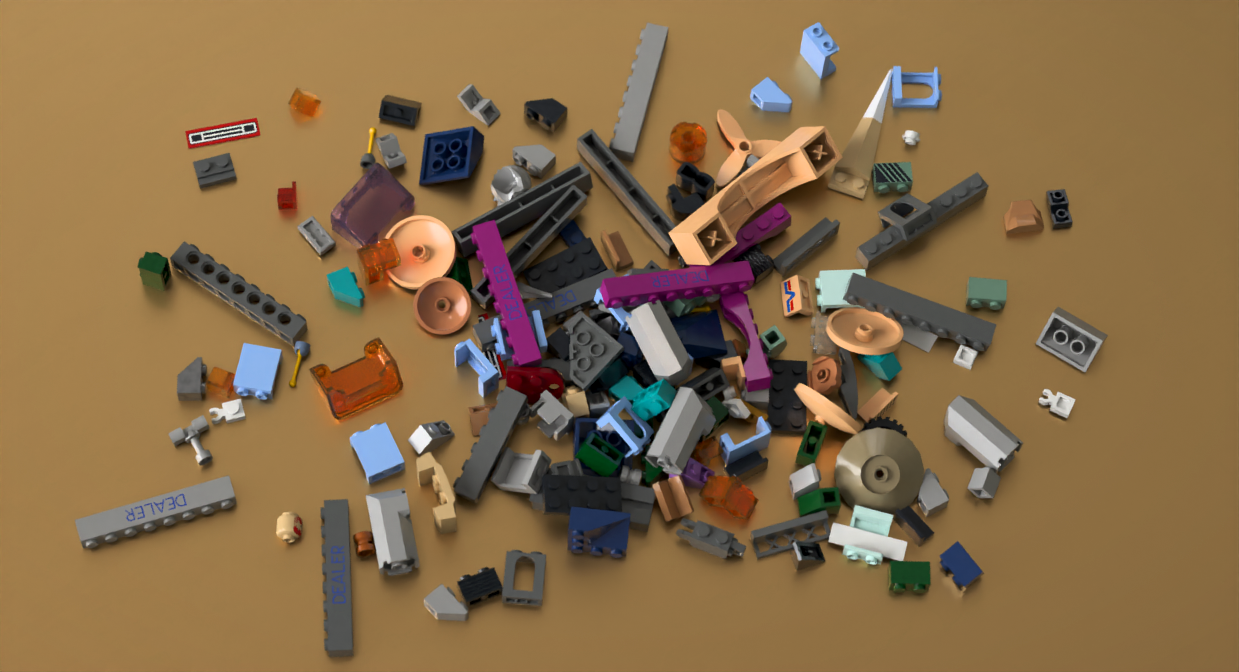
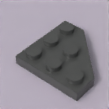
M582 312L569 326L570 378L581 389L586 391L625 349Z

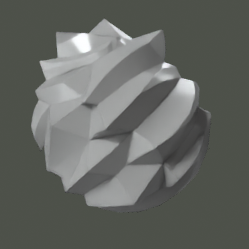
M516 165L502 167L494 175V179L491 182L492 195H494L493 201H497L498 206L532 188L529 174L523 168Z

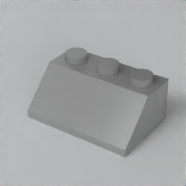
M1057 307L1035 344L1081 371L1086 372L1108 335L1062 308Z

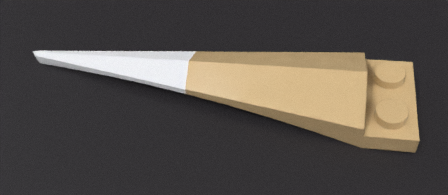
M892 69L889 70L843 151V158L835 165L828 188L861 199L864 198L871 177Z

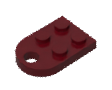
M507 366L505 387L507 386L528 397L527 403H536L545 390L557 400L562 396L564 380L557 371L550 368ZM552 384L559 385L556 389H552L549 386Z

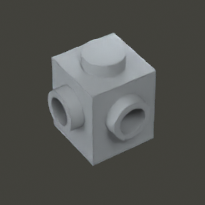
M990 467L975 468L968 489L978 498H994L1001 477Z

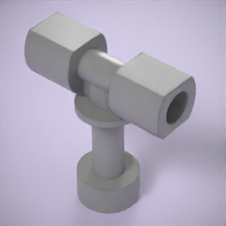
M202 415L191 421V426L183 430L180 427L168 433L174 446L184 441L192 443L197 452L195 458L199 465H205L213 459L210 451L204 450L198 440L200 433L210 428L205 417Z

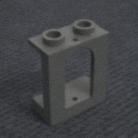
M908 193L878 211L883 228L890 224L900 229L902 237L906 241L911 240L938 223L933 207ZM914 208L919 210L906 219L903 218V216L913 211Z
M521 550L507 551L502 603L542 606L546 564L545 554L537 551L531 553H523ZM516 562L535 563L533 591L513 590Z

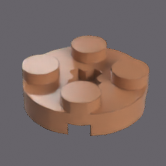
M822 356L817 358L812 363L814 365L812 370H808L807 385L821 395H828L835 389L840 388L842 384L841 366L839 361L830 357Z

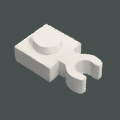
M1044 389L1042 394L1046 395L1048 399L1040 397L1039 403L1051 405L1050 411L1068 418L1076 399L1060 392L1055 396L1050 390Z
M729 398L722 402L734 418L746 419L751 414L741 399Z
M241 399L222 403V409L211 408L209 410L210 415H218L216 418H212L213 424L220 423L222 419H226L227 423L246 419Z

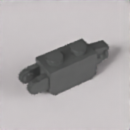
M688 519L681 520V524L693 530V533L678 529L676 535L690 541L691 546L721 558H727V555L732 556V554L743 557L746 546L738 543V539L734 538L735 534L699 520L697 522Z

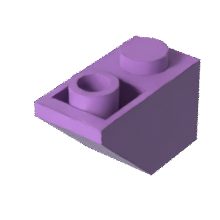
M689 457L683 472L680 474L685 486L712 490L715 472ZM669 474V478L677 476L674 474Z

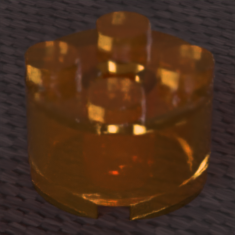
M681 122L674 126L669 140L671 157L681 164L684 162L695 164L704 157L707 145V135L704 128L694 122L693 124Z

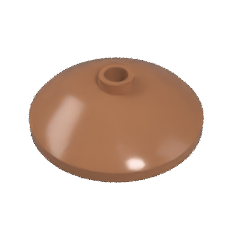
M436 277L426 281L418 289L413 303L414 314L420 325L429 332L450 334L460 329L468 320L471 311L470 296L465 287L458 281L448 277ZM444 301L446 303V306L444 308H440L438 305L439 302Z

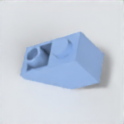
M768 77L751 89L750 99L762 111H791L793 102L791 97L779 88V85Z

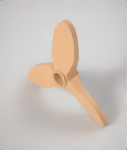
M723 109L718 110V123L735 150L724 162L717 175L716 186L719 189L726 187L737 177L751 154L760 160L781 143L775 140H748L738 122Z

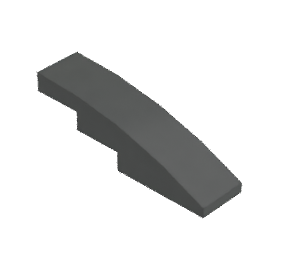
M840 347L838 356L842 363V384L838 388V395L845 412L856 420L858 390L854 364L849 350Z

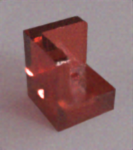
M292 181V188L278 189L277 203L279 210L298 209L296 181Z

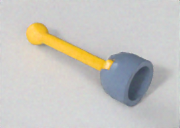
M296 341L294 346V352L298 358L292 380L289 381L291 387H295L297 384L295 380L301 358L306 356L310 350L311 345L303 341Z

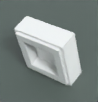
M960 345L953 363L971 370L978 351Z

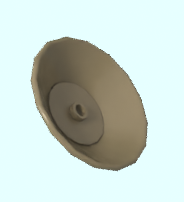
M877 427L860 431L846 441L837 456L834 476L839 493L849 506L854 508L857 505L892 515L897 509L902 510L914 501L923 482L924 467L920 452L909 438L896 430ZM882 470L884 474L882 477H877L876 472Z

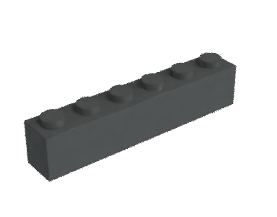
M507 386L504 391L501 390L496 399L498 403L495 408H491L488 414L489 421L487 425L482 426L479 433L481 437L478 443L475 442L470 451L472 455L469 460H465L462 466L463 473L461 477L456 478L453 484L456 495L475 504L478 503L528 402L526 395Z

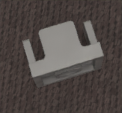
M545 390L541 394V398L529 409V416L531 418L537 414L543 419L537 424V428L548 438L554 436V439L558 441L565 434L569 435L573 431L574 415L552 394Z

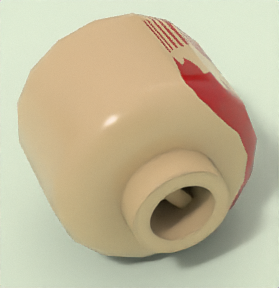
M284 512L277 519V536L282 538L284 542H294L295 539L300 538L302 535L303 520L297 513Z

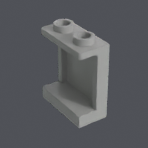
M505 447L491 481L500 490L538 494L542 485V476L547 473L552 460L543 450H536L534 455L515 453L509 447Z

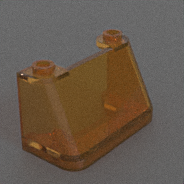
M379 337L365 345L364 357L331 372L327 365L319 364L309 369L316 386L335 419L347 418L398 394L402 390L403 381L397 362Z

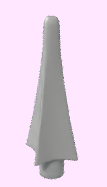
M519 281L517 282L521 299L553 297L551 293L537 290Z

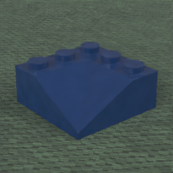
M571 507L567 550L577 554L589 552L595 556L607 554L614 558L626 557L631 513Z

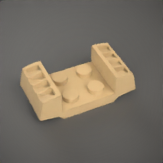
M428 452L416 459L419 485L423 486L432 483L435 493H439L441 506L433 508L434 523L441 534L456 532L455 497L442 465L436 463L432 454Z

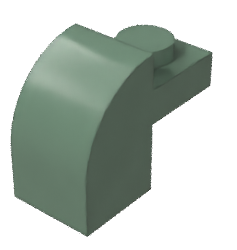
M776 325L759 335L763 342V354H767L768 360L776 358L787 346L786 339Z

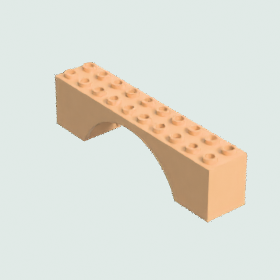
M825 126L800 127L668 234L686 264L712 265L737 244L736 234L738 230L758 209L782 193L817 179L843 157Z

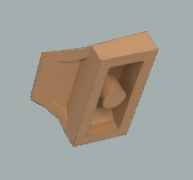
M1032 200L1013 201L1008 212L1003 216L1006 234L1041 231L1044 229L1041 211L1035 207Z

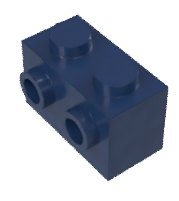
M621 332L617 342L625 350L619 356L622 357L629 369L633 371L632 367L643 361L644 355L635 337Z
M958 541L940 555L942 559L940 564L946 571H952L955 575L952 579L959 587L963 585L967 588L984 574Z

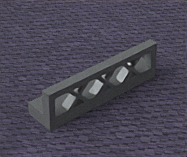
M825 217L773 259L774 269L782 277H785L834 237L839 231L840 222L836 219L831 223Z
M821 511L751 531L750 540L757 559L789 551L792 547L791 542L817 543L828 540L831 531L827 523L829 518L827 511ZM823 525L826 532L825 535L818 536L813 533L815 527ZM797 532H803L808 535L804 541H799L794 537ZM784 537L789 542L786 546H780L776 544L777 539ZM765 542L771 545L768 551L760 553L757 544Z

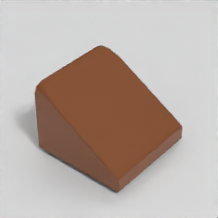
M733 339L732 343L737 355L741 357L742 363L746 362L748 355L745 352L747 350L745 344L737 339Z

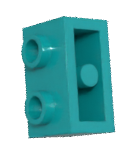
M663 378L636 394L633 398L634 403L631 410L645 422L671 407L677 391Z

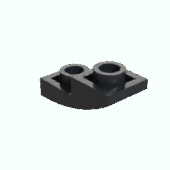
M1065 189L1046 191L1053 229L1072 227L1073 221L1068 209L1069 201Z

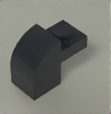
M675 184L668 186L666 198L671 205L670 214L679 221H684L705 204L697 192L683 198Z

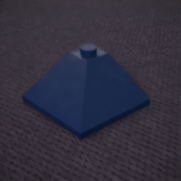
M474 126L425 134L419 184L427 185L469 178L483 153L485 136Z
M717 309L669 318L684 348L693 359L728 353Z
M574 418L573 460L577 459L575 455L580 446L593 432L624 454L620 464L609 477H618L622 465L629 466L630 470L632 469L633 454L625 458L631 447L610 423L600 428L596 423L600 418ZM623 420L634 433V420ZM579 460L584 475L602 477Z

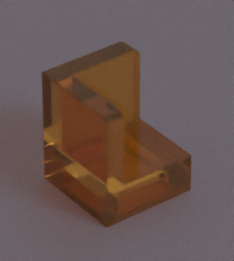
M296 87L288 104L295 111L313 117L321 100L316 95Z
M213 367L206 382L207 389L229 398L234 389L235 374L218 367Z
M713 436L698 443L695 450H693V454L699 463L707 467L711 459L723 454V449L716 437Z

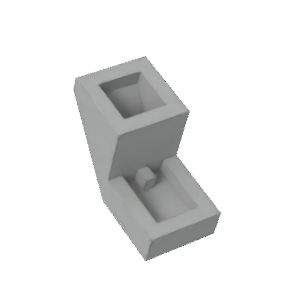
M469 84L457 96L467 111L488 126L501 114L492 100L482 98L473 84Z
M393 133L375 139L384 162L389 169L407 163L405 155L400 150L397 137Z

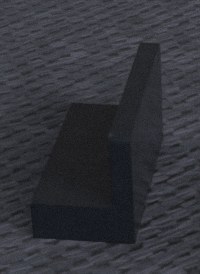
M385 95L381 100L379 118L415 126L418 110L422 103Z
M757 450L724 467V472L732 485L735 486L766 470L769 460L767 457L762 458Z
M909 505L902 510L897 509L895 511L893 520L918 547L934 535L931 528Z

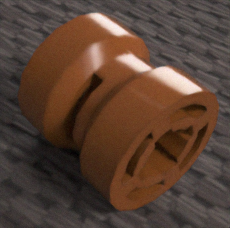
M362 531L353 535L354 543L357 544L355 549L357 556L367 557L376 553L375 545L372 544L374 538L371 531Z

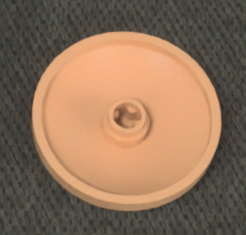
M425 215L408 217L398 222L386 235L381 249L382 264L386 273L395 283L408 289L417 290L426 281L436 277H446L449 274L456 260V242L449 228L440 220Z
M848 307L833 312L828 318L826 327L827 334L834 343L846 350L865 355H882L895 351L900 347L904 334L902 326L894 318H887L881 313L871 312L860 307Z
M799 383L794 389L800 400L816 415L815 420L822 425L827 423L839 430L854 435L863 429L849 414L810 387Z

